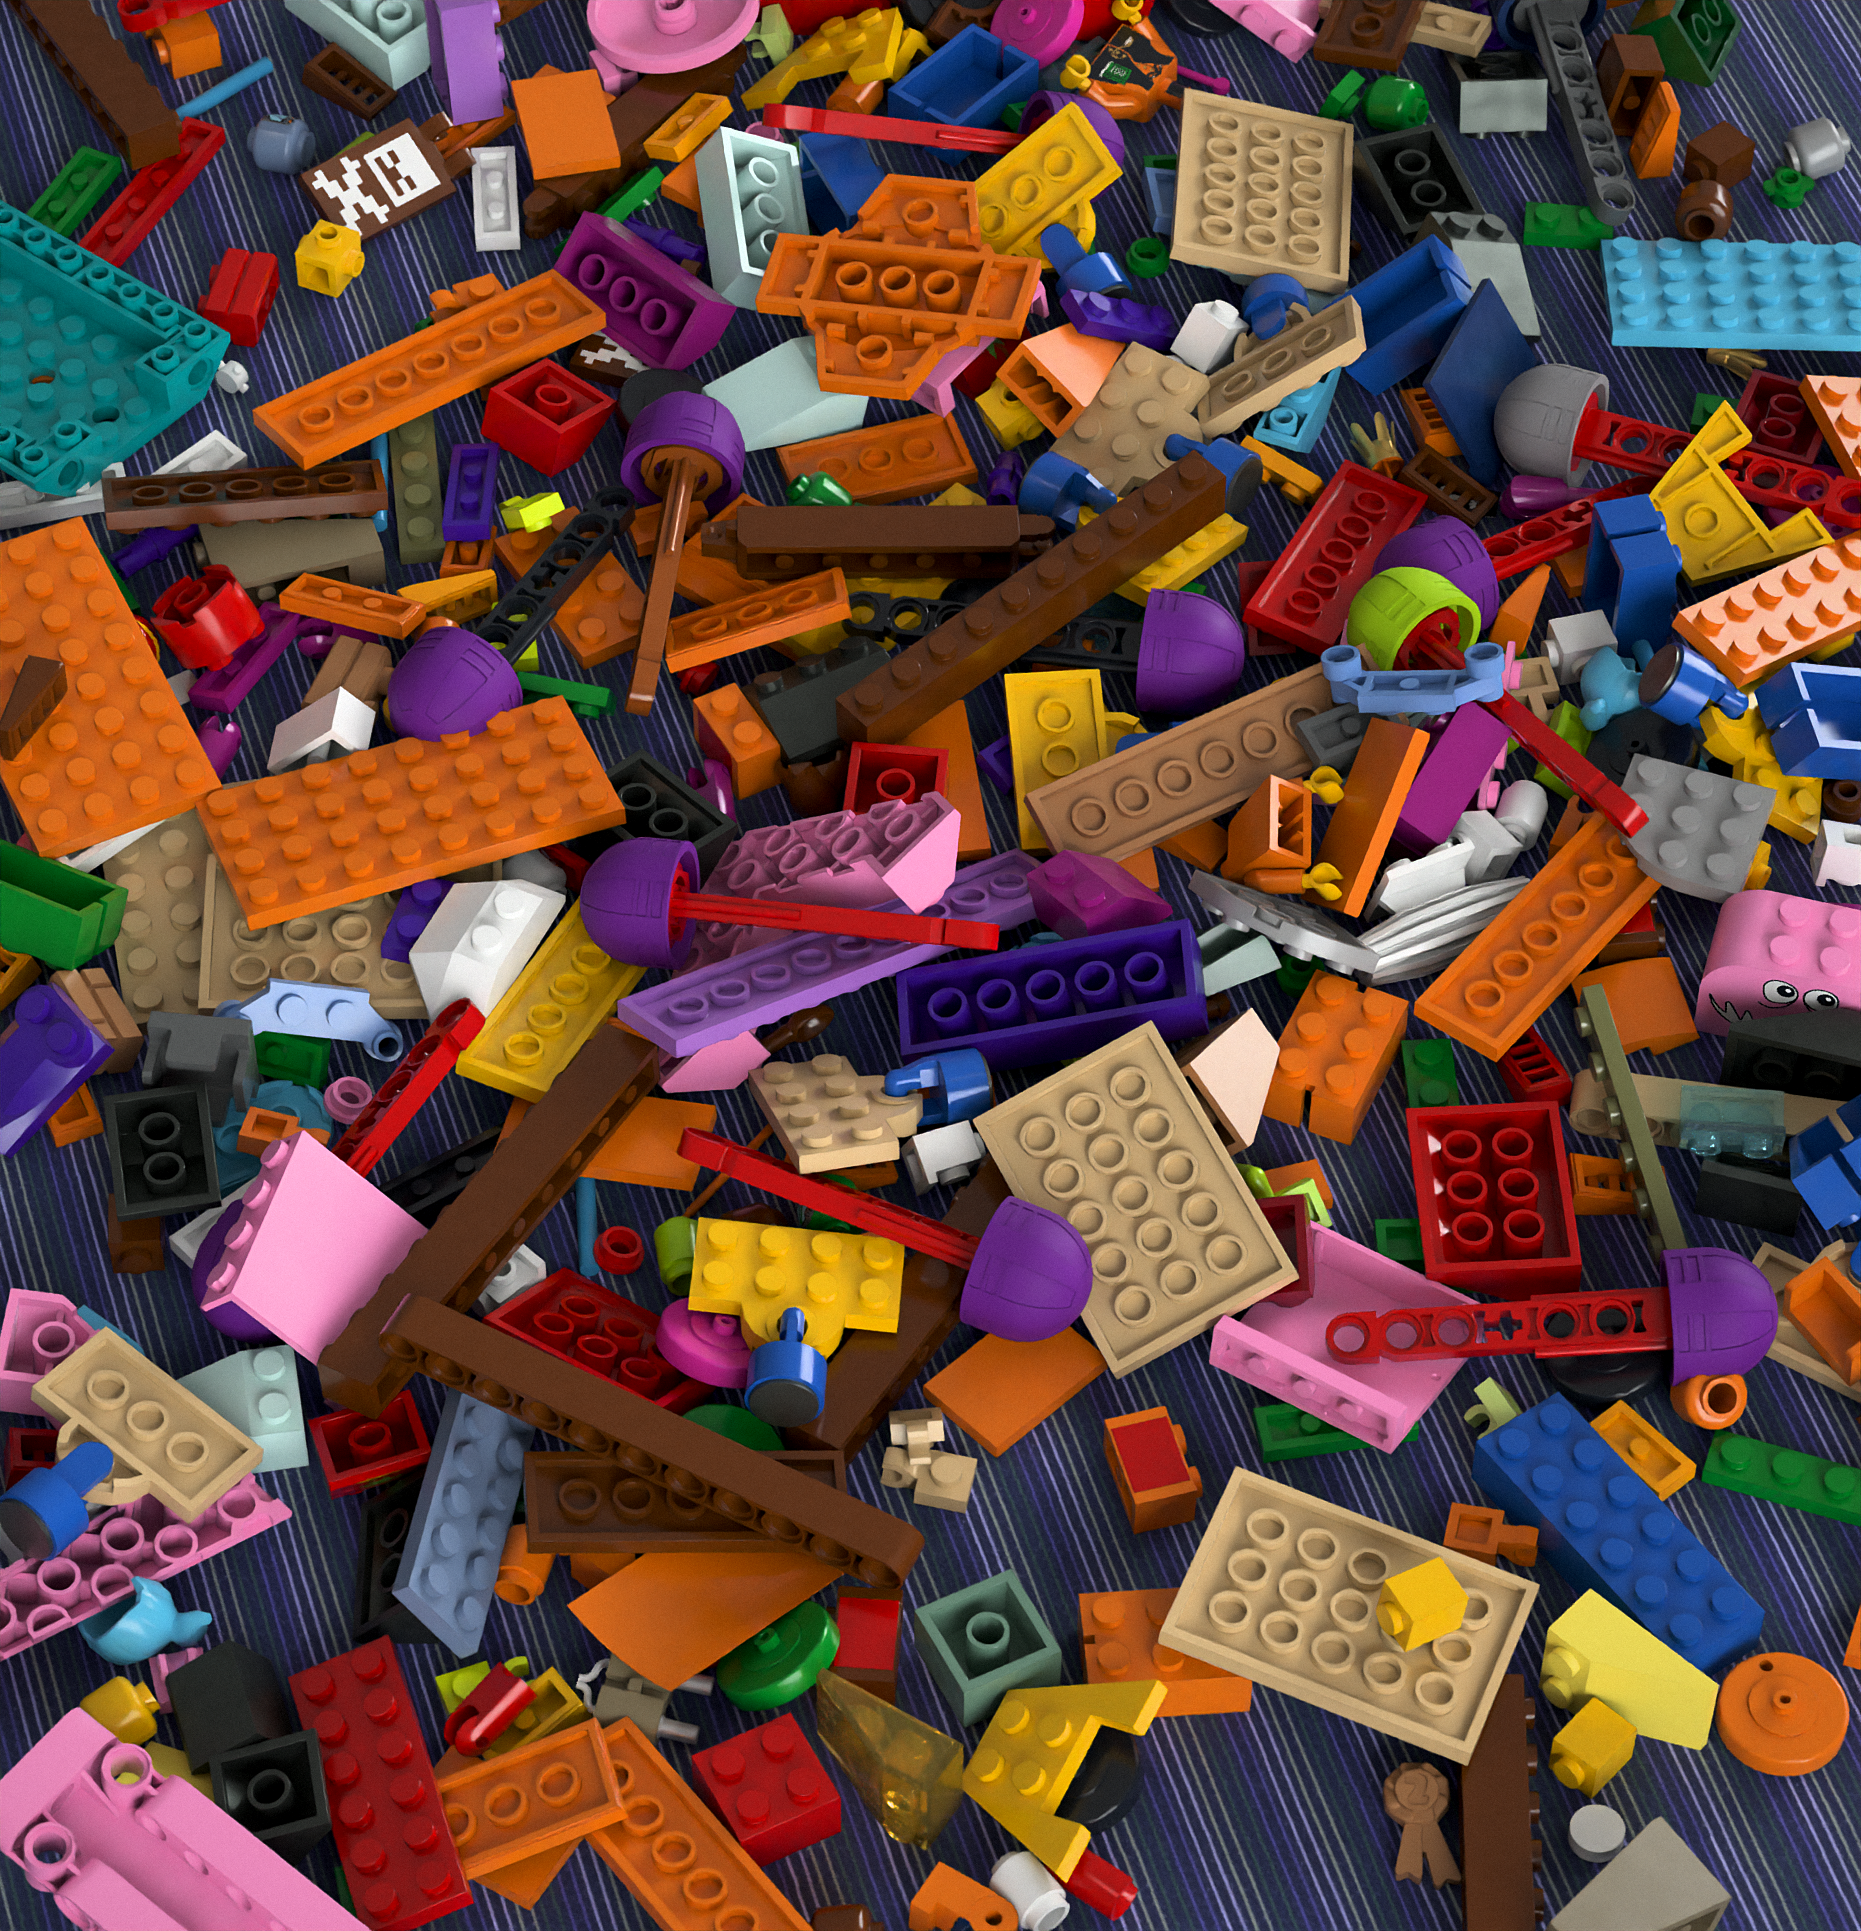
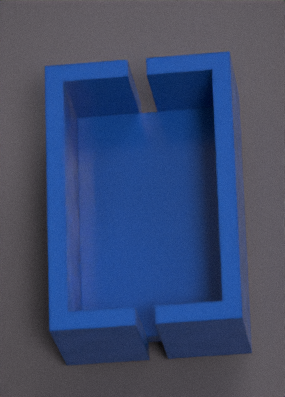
M972 23L888 89V117L1000 131L1006 126L1000 119V116L1007 104L1027 101L1038 91L1039 61L1008 44L1003 48L1002 81V40ZM924 146L925 151L953 167L973 153Z
M814 132L799 136V167L804 172L800 174L808 219L821 237L834 228H837L840 233L852 229L859 220L857 212L885 178L882 167L873 163L867 144L862 138Z
M1431 234L1323 307V310L1349 295H1352L1360 306L1366 351L1362 352L1355 362L1345 366V369L1349 375L1375 397L1440 354L1474 294L1470 290L1472 286L1461 259L1434 234Z
M1648 493L1594 503L1580 600L1585 612L1603 610L1618 642L1617 655L1622 658H1632L1637 663L1631 650L1632 645L1636 641L1647 640L1654 654H1656L1661 648L1666 646L1667 637L1672 635L1671 607L1677 603L1676 575L1682 571L1680 549L1676 544L1671 545L1667 536L1665 517L1661 511L1655 510Z
M1790 662L1754 691L1766 728L1775 731L1770 740L1783 775L1861 781V668Z
M1861 1094L1836 1109V1113L1854 1137L1851 1141L1846 1143L1828 1115L1789 1139L1791 1181L1825 1231L1836 1224L1840 1228L1846 1227L1861 1218Z

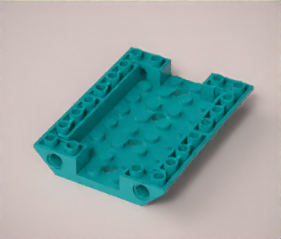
M0 200V469L35 491L65 497H76V491L89 482L91 487L102 479L101 472L112 463L125 461L205 398L231 341L230 333ZM39 376L54 378L49 384H32V380ZM105 419H114V420H116L115 422H109V421L100 422V421L105 420Z

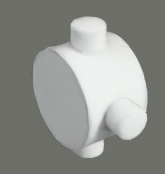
M221 361L218 367L219 371L216 373L219 385L229 393H235L238 390L242 394L249 389L245 384L248 381L246 370L236 361H229L226 364Z

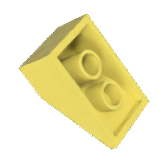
M1590 1588L1548 1628L1538 1687L1552 1704L1562 1709L1566 1708L1574 1715L1593 1697H1596L1638 1728V1735L1701 1750L1707 1744L1719 1685Z

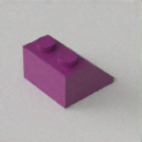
M1064 849L1026 874L1037 918L1065 941L1154 925L1173 913L1172 906L1112 859Z

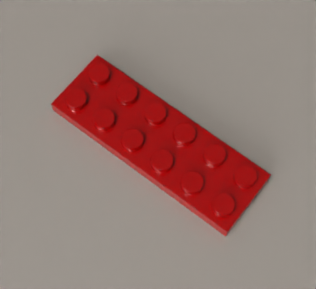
M1345 459L1246 606L1242 621L1260 629L1264 633L1272 634L1301 647L1309 653L1319 656L1328 648L1337 646L1342 638L1345 619H1348L1350 605L1358 591L1371 580L1372 568L1378 554L1392 538L1415 525L1425 509L1429 496Z
M389 1635L289 1676L288 1680L303 1731L316 1728L318 1732L333 1827L332 1831L358 1920L371 1931H409L475 1903L398 1653Z

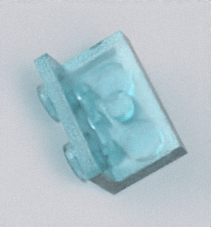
M1681 1086L1679 1149L1691 1150L1692 1153L1700 1156H1714L1721 1152L1742 1153L1745 1157L1751 1159H1766L1772 1155L1782 1154L1786 1138L1784 1091Z

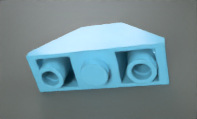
M1338 366L1322 375L1321 379L1312 387L1304 390L1298 389L1287 395L1275 408L1264 412L1254 431L1253 438L1293 451L1310 453L1326 423L1342 367Z

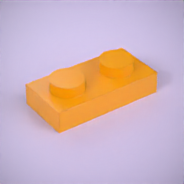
M696 92L643 143L649 158L671 162H681L708 135L717 131L720 123L733 112L728 97Z
M1246 435L1241 442V446L1260 455L1263 464L1262 484H1266L1270 480L1281 487L1280 492L1295 504L1302 506L1306 501L1313 506L1326 489L1319 476L1249 435Z
M1622 1399L1589 1423L1662 1502L1695 1477L1697 1465Z

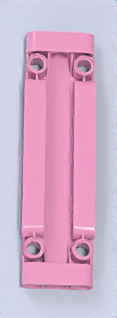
M76 1707L68 1712L0 1780V1851L24 1870L26 1880L32 1887L40 1891L53 1893L55 1903L59 1909L83 1931H371L190 1783L177 1775H170L167 1779L153 1769L151 1757L145 1749L135 1744H122L115 1735L80 1707ZM128 1772L137 1775L140 1779L135 1783L127 1785L115 1781L114 1777ZM45 1851H56L63 1856L61 1860L51 1864L43 1863L37 1860L36 1857Z

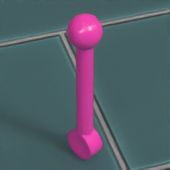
M1177 65V74L1212 87L1213 92L1217 95L1229 93L1230 81L1223 77L1213 79Z

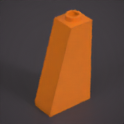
M1071 322L1021 342L995 374L1059 439L1063 437L1089 406L1125 348L1126 343L1079 334Z

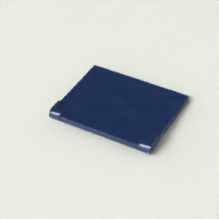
M1490 278L1481 280L1422 384L1469 463L1468 470L1471 476L1485 488H1489L1505 461L1497 445L1494 433V414L1498 400L1505 388L1518 375L1530 368L1543 365L1541 360H1536Z

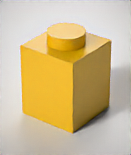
M1439 1556L1384 1580L1376 1607V1615L1383 1631L1389 1636L1393 1635L1403 1651L1407 1652L1459 1629L1469 1597Z
M1593 1697L1553 1738L1548 1767L1553 1770L1555 1776L1565 1786L1572 1789L1577 1788L1592 1799L1632 1758L1638 1728L1596 1697Z

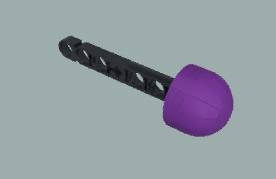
M618 485L607 486L598 490L585 504L583 512L572 519L473 633L456 627L440 626L426 631L395 667L388 684L390 721L401 739L414 737L425 741L441 742L440 734H454L469 730V736L472 737L486 731V722L500 711L508 712L510 709L522 706V689L512 666L613 547L614 536L620 538L635 520V499L631 490ZM615 504L625 507L619 511L603 509L605 506ZM593 531L602 534L596 538H583L580 536L582 533ZM562 559H574L579 561L578 563L571 566H562L557 564V562ZM518 614L531 617L522 622H514L508 619ZM499 642L507 646L497 650L489 643Z
M1152 588L1147 601L1144 622L1078 615L1057 630L1062 636L1061 641L1057 645L1045 647L1037 644L1017 658L1021 659V662L1078 669H1100L1102 672L1136 675L1137 711L1189 716L1206 712L1229 696L1240 679L1244 666L1245 649L1243 637L1236 621L1216 601L1196 593ZM857 591L848 595L851 611L854 608L865 606L874 611V618L866 624H856L848 618L842 620L841 625L845 633L851 637L866 636L872 641L883 643L885 642V637L897 644L912 646L971 604L902 596L891 600L890 594ZM913 612L919 615L922 620L916 628L904 630L895 624L896 618L902 613ZM1099 634L1104 636L1109 641V644L1101 652H1089L1082 645L1083 641L1090 635ZM1116 638H1121V639H1122V640H1121L1122 654H1116V653H1117V640H1116Z

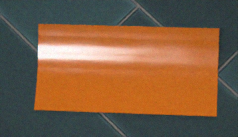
M802 1552L645 1553L567 1606L580 1622L621 1661L654 1684L671 1692L836 1580L844 1572Z

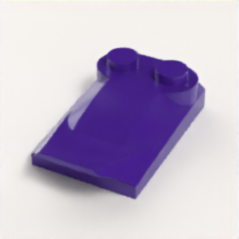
M52 981L48 985L39 984L32 986L21 995L15 1008V1020L0 1035V1154L10 1159L115 1051L112 1045L65 991Z

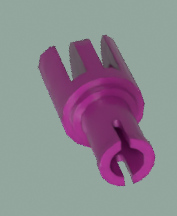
M1515 475L1501 495L1499 505L1501 512L1508 518L1532 520L1605 488L1567 487V484L1560 478Z

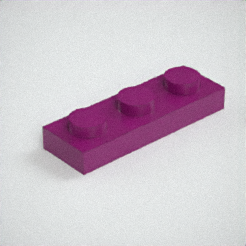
M265 601L258 609L260 618L265 624L262 633L254 639L246 641L232 652L233 659L226 667L215 672L207 669L187 692L193 707L231 714L299 633L296 627L302 619L306 618L305 615L280 609V604Z

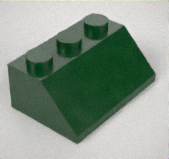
M1644 0L1626 34L1653 36L1666 70L1665 75L1707 88L1714 84L1743 25L1728 0Z

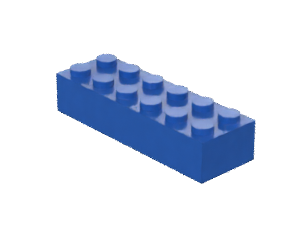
M1560 1392L1555 1393L1476 1441L1471 1478L1500 1510L1505 1511V1515L1515 1526L1526 1525L1539 1529L1538 1551L1580 1597L1591 1588L1708 1677L1713 1676L1758 1647L1765 1611Z

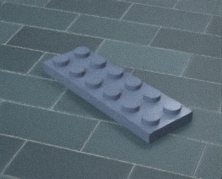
M449 1387L392 1594L450 1650L462 1659L477 1653L504 1544L523 1480V1452L530 1451L536 1427Z

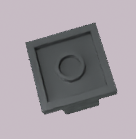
M151 1011L147 1025L149 1046L142 1070L144 1090L205 1082L212 1127H223L225 1125L230 1101L233 1097L235 1099L236 1112L247 1113L250 1099L257 1098L260 1086L252 1020Z

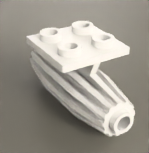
M1471 840L1453 846L1451 842L1441 844L1432 849L1426 857L1413 862L1408 858L1394 862L1384 870V875L1378 887L1373 891V896L1363 914L1367 923L1389 914L1393 916L1357 937L1358 940L1378 953L1380 959L1373 974L1354 968V974L1359 978L1362 985L1365 984L1366 987L1424 977L1449 967L1531 880L1525 878V876H1518L1465 887V866L1475 849Z

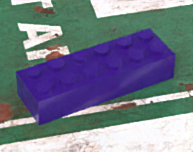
M1189 918L896 972L901 1057L905 1065L923 1057H928L931 1054L976 1048L978 1052L984 1055L990 1073L1084 1057L1152 1020L1164 1042L1210 1034L1202 953Z

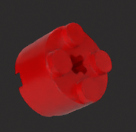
M214 564L202 568L206 576L192 581L189 575L181 578L171 585L156 600L152 607L156 618L150 617L151 623L184 668L196 669L207 666L211 672L218 671L232 661V652L246 641L260 635L265 628L258 609L230 568L223 564Z

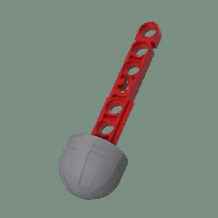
M1564 364L1539 365L1518 375L1503 391L1494 414V433L1497 445L1510 466L1522 475L1563 479L1567 487H1579L1593 461L1662 479L1672 467V464L1665 460L1667 453L1675 449L1685 450L1696 435L1608 412L1609 382L1607 376ZM1612 433H1614V435H1613V445L1610 446V445H1611V440H1612ZM1632 437L1641 438L1647 443L1646 447L1638 453H1628L1621 448V445L1625 440ZM1742 449L1718 463L1720 467L1722 463L1729 464V469H1724V473L1747 501L1795 514L1808 507L1816 517L1824 516V522L1846 528H1861V512L1850 513L1842 507L1846 499L1854 496L1861 497V481L1839 475L1834 480L1824 471ZM1746 468L1745 481L1741 482L1739 481V475L1743 476V469ZM1762 473H1772L1779 478V482L1769 489L1757 487L1753 480ZM1806 485H1816L1824 492L1820 498L1813 501L1803 500L1797 495L1800 488Z

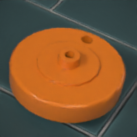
M1769 1652L1743 1660L1726 1675L1718 1692L1715 1722L1719 1736L1727 1749L1747 1766L1771 1775L1797 1776L1823 1767L1838 1753L1844 1742L1849 1723V1705L1839 1682L1818 1663L1796 1654Z

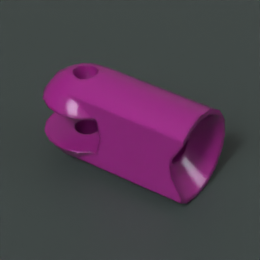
M310 616L302 619L296 627V630L299 632L298 634L305 637L298 642V650L304 656L313 659L327 658L336 639L340 635L359 639L363 644L371 642L379 645L377 633Z
M212 716L199 726L195 734L221 781L241 746L242 735L235 721L228 723L223 733L220 732L218 716Z
M705 759L704 769L709 782L698 769L690 767L686 775V784L737 823L731 777L727 767L716 759Z

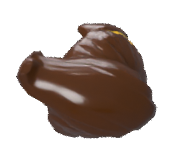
M844 744L839 748L802 763L788 765L782 762L781 759H778L774 769L789 793L788 797L795 813L807 819L839 812L838 807L841 802L839 795L846 790L852 748L849 744Z

